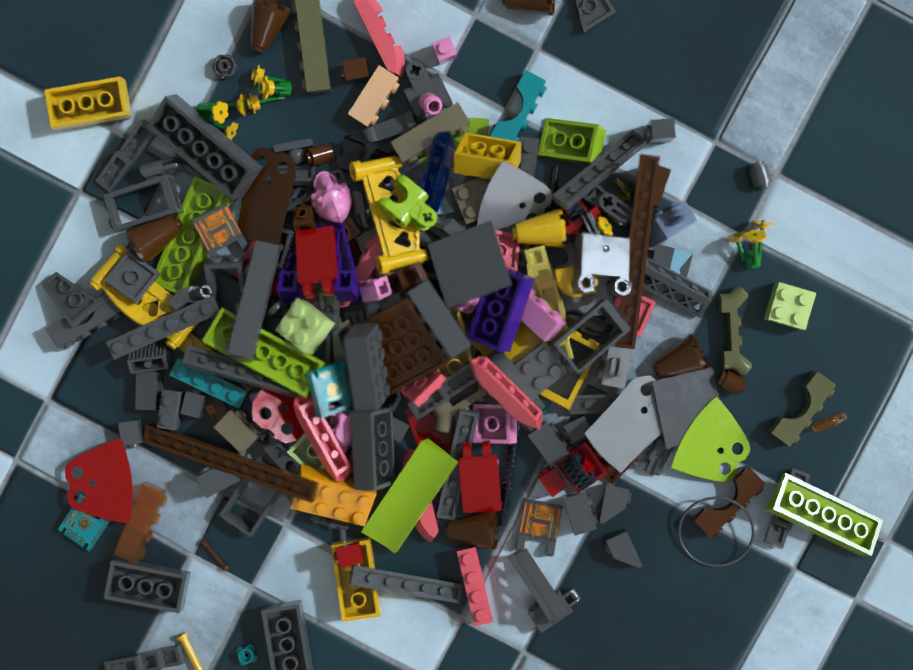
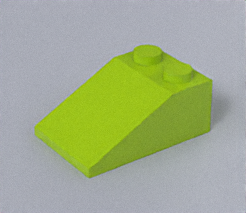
M546 118L538 155L577 165L589 166L601 156L607 130L599 124Z

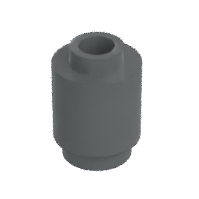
M763 160L750 164L748 172L753 187H758L759 190L770 187L769 183L772 182L767 164H764Z

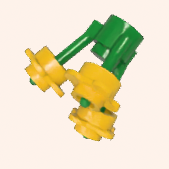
M258 65L257 69H253L250 75L252 76L251 80L254 81V86H256V83L259 84L258 90L259 93H262L263 99H259L257 94L252 95L249 93L250 98H247L246 106H248L249 110L253 109V113L256 114L255 111L261 109L260 104L285 100V97L291 96V81H285V78L264 75L265 69L260 68V65Z

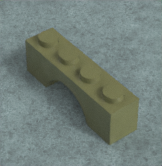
M813 371L802 385L806 393V404L802 412L791 418L778 417L768 432L786 446L795 445L800 439L799 434L802 430H806L811 425V418L814 414L817 415L822 410V404L826 398L829 399L834 394L836 384L818 371Z

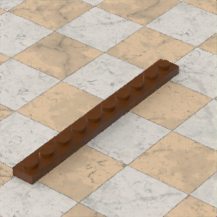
M640 154L629 234V282L631 283V290L628 294L621 297L619 313L631 330L616 342L615 347L635 349L660 156Z
M151 423L146 425L143 443L310 503L316 499L318 482L180 433L157 428L156 425Z

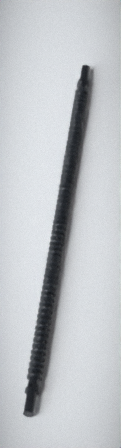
M554 165L552 166L550 184H548V188L553 194L557 192L559 187L557 184L560 166ZM553 199L551 204L545 208L546 212L544 213L555 210L554 205L557 203ZM545 246L546 253L548 255L549 252H547V250L550 249V247ZM518 421L517 443L509 444V454H507L509 458L506 459L508 464L505 465L507 470L504 471L506 475L503 476L505 478L503 484L505 485L502 487L504 491L501 492L503 497L501 500L502 511H500L498 524L500 526H506L508 508H510V496L513 495L511 491L513 490L512 485H514V482L512 481L515 479L513 475L516 474L514 471L517 468L515 463L518 462L516 460L518 458L517 452H519L517 448L520 446L518 442L521 441L519 436L522 435L520 430L523 429L521 428L523 424Z

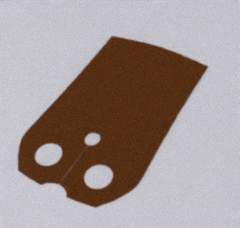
M259 147L250 157L257 162L259 156H265L267 163L261 169L244 197H242L238 227L242 235L249 240L279 245L296 170L291 156L282 152L273 154L270 149ZM282 161L286 162L288 170L284 174L278 171V164ZM267 177L272 178V182L270 184L266 182Z

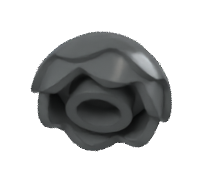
M229 54L218 55L212 67L218 77L229 78L236 72L237 63Z

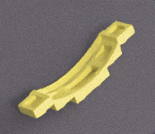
M545 245L524 250L527 259V275L535 278L532 289L538 298L544 299L549 304L548 307L552 311L555 310L561 314V319L566 323L562 328L564 332L568 329L567 316L560 290L555 283L552 265L548 261ZM569 336L559 346L570 359H573Z

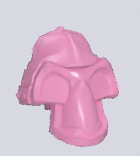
M320 171L313 181V188L316 193L311 195V205H313L314 212L317 213L318 217L329 222L342 224L352 206L351 189H349L346 183H338L334 174L328 171Z

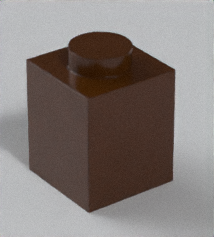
M365 57L342 61L343 67H340L342 79L346 78L347 84L370 79Z

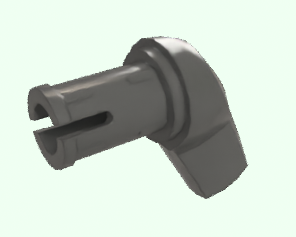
M207 285L182 288L177 291L168 303L177 311L185 304H193L209 297L212 290Z

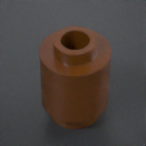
M320 144L307 148L303 156L305 163L314 167L330 162L334 158V153L329 144Z
M722 370L716 384L720 385V388L735 395H738L739 392L743 393L747 385L744 382V377L729 370Z

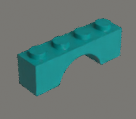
M525 70L516 87L523 103L521 112L512 120L498 121L490 137L519 141L520 138L517 137L519 131L522 130L524 132L529 122L526 118L529 113L533 115L538 106L535 103L538 96L542 98L547 89L544 86L546 80Z
M183 357L177 359L170 376L234 407L243 408L250 393L245 387L219 376L182 366Z

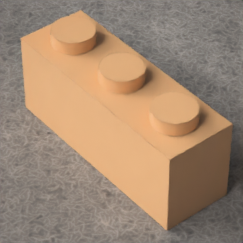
M379 65L349 111V117L366 128H369L371 125L374 126L379 119L377 115L380 110H385L389 104V96L391 93L395 94L400 86L398 83L399 78Z

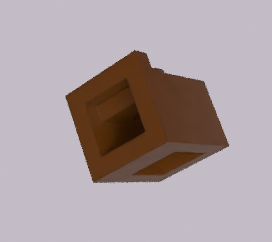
M300 203L296 208H293V227L296 232L317 228L316 214L312 205Z
M351 217L343 222L345 229L348 230L347 238L349 242L362 234Z

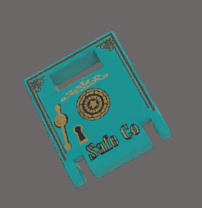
M343 361L313 370L314 373L312 371L306 373L317 418H324L354 407L353 395ZM338 400L340 406L329 409L328 403Z
M82 493L76 502L82 503L86 499L85 493ZM71 508L58 531L62 532L66 528L67 530L64 535L82 548L86 543L89 544L86 550L90 552L111 520L97 518L96 516Z

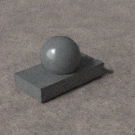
M311 138L276 144L274 145V152L276 154L280 152L287 153V155L292 157L294 165H299L304 161V149L314 147V142Z

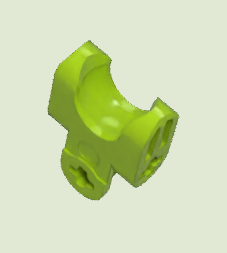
M398 175L395 179V186L403 195L402 203H395L386 197L379 199L377 202V208L403 228L411 223L416 229L427 231L436 224V212L425 204L428 199L427 193L405 175Z

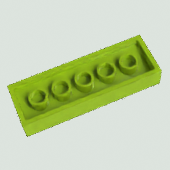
M194 176L182 204L184 213L178 214V218L183 224L181 227L182 231L164 248L156 270L160 272V276L155 282L175 294L179 289L196 286L209 256L191 220L225 202L228 207L230 205L231 199L214 184Z
M221 308L202 342L229 357L228 351L225 350L228 339L231 340L233 332H230L232 321H236L237 315ZM263 329L260 331L253 362L232 358L304 398L310 392L306 373L310 371L314 373L313 370L325 366V363L302 352Z
M430 439L421 441L361 533L381 543L394 554L398 552L458 461Z
M787 473L782 474L775 493L765 509L860 556H872L883 522L882 519Z

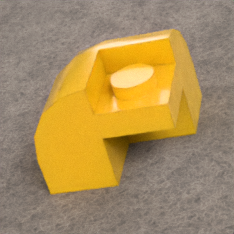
M574 265L553 269L555 283L563 294L570 297H581L582 295L596 293L595 287L593 290L583 294L573 292L571 282L574 279ZM594 278V279H595V286H597V285H598L597 278ZM581 280V285L585 288V283Z

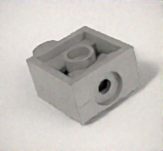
M612 346L600 356L602 365L601 368L598 367L596 373L598 383L625 389L632 350Z

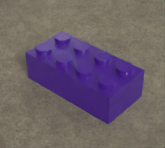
M507 267L512 285L480 297L467 338L497 352L511 351L535 278Z

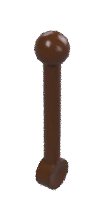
M202 539V545L208 549L221 565L222 571H228L229 566L224 564L208 545V542Z

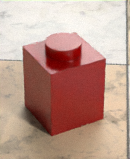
M547 466L539 472L541 475L538 478L551 497H554L568 487L554 466L551 468Z
M360 541L337 546L336 552H333L335 563H339L340 568L364 562Z

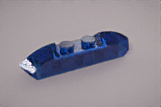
M450 130L439 132L433 138L421 184V189L428 195L425 204L432 208L436 214L443 200L454 158L455 148Z

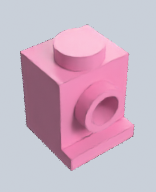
M387 276L365 281L366 285L359 287L363 302L377 301L392 295Z

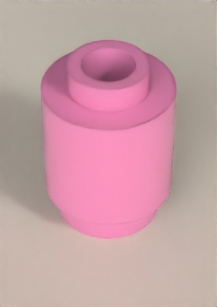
M427 92L420 97L419 106L427 114L436 115L442 109V101L433 93Z

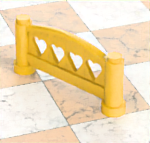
M399 156L362 163L354 161L349 164L350 175L353 181H363L383 255L375 257V265L379 275L389 274L391 270L408 267L418 261L424 263L428 260L427 251L420 249L419 230L411 223L403 229L388 224L391 219L377 208L379 199L389 198L391 195L397 196V203L403 202V195L395 186L396 177L401 175L398 169L402 168V161ZM386 176H390L392 178L391 184L395 189L394 191H389L378 187V185ZM402 232H406L410 246L404 247L393 243V241Z
M118 244L113 249L114 253L90 279L89 286L95 291L99 289L104 290L115 306L140 326L150 323L160 316L176 311L168 303L173 295L156 282L153 283L142 297V303L139 305L134 304L105 283L104 280L127 251H129L121 244ZM159 301L156 316L152 317L148 312L143 311L142 307L144 305ZM199 323L165 337L167 338V346L173 350L179 348Z

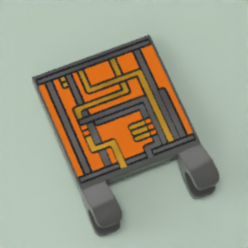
M226 202L191 220L210 258L219 256L218 250L237 241L242 251L245 252L249 248Z
M525 498L516 549L524 550L526 538L548 542L546 555L553 557L563 506Z

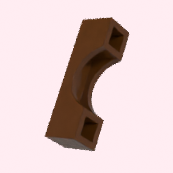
M745 466L733 478L735 494L732 500L746 508L750 504L749 500L754 495L758 496L764 490L763 486L766 483L750 467ZM731 502L722 508L704 506L692 520L711 538L713 535L717 536L723 530L722 526L726 522L730 523L737 516L736 513L741 508Z

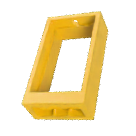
M577 331L570 335V339L592 350H595L599 345L597 341L591 338L588 341L581 338L582 334ZM595 361L583 370L568 400L548 389H545L539 395L570 410Z

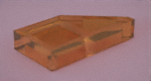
M842 412L813 423L811 426L814 432L819 433L839 425L847 420V417Z

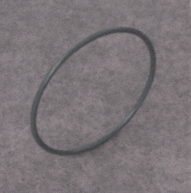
M714 496L696 501L686 509L678 525V538L685 553L694 561L711 567L727 566L740 560L751 548L755 535L754 523L748 511L738 502L725 497ZM719 499L734 503L749 518L752 529L750 543L739 557L730 562L710 564L700 561L687 551L682 542L681 525L684 517L694 506L707 500Z

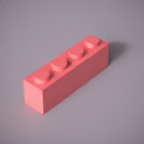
M476 546L457 548V555L474 627L492 623L493 617Z

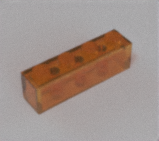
M149 482L143 483L131 511L130 523H126L113 555L134 564L139 559L142 560L147 550L144 547L146 542H150L154 532L151 530L153 525H157L161 517L159 511L161 506L164 507L167 503L168 496L166 494L168 490Z

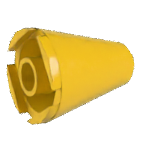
M555 209L515 224V228H512L513 240H516L519 244L565 247L566 245L563 243L566 241L564 219L560 220L559 216L563 214L562 210Z

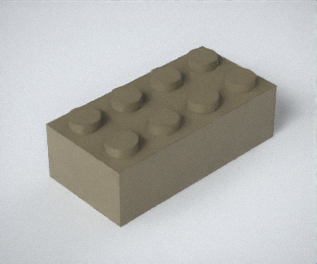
M457 102L393 140L391 144L403 165H409L410 167L419 162V157L423 155L427 157L434 153L435 148L439 145L444 147L451 143V139L454 136H463L468 132L470 121Z

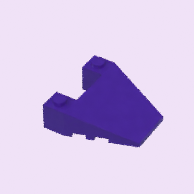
M316 222L317 228L331 225L335 228L338 280L332 281L335 284L334 292L339 302L358 301L360 281L343 222L342 224ZM296 246L293 252L289 254L285 268H282L279 273L277 292L283 302H295L297 298L302 299L303 287L299 285L297 276Z

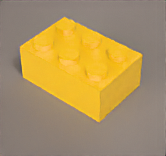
M466 132L454 153V173L480 177L482 179H492L503 161L518 168L521 162V142Z

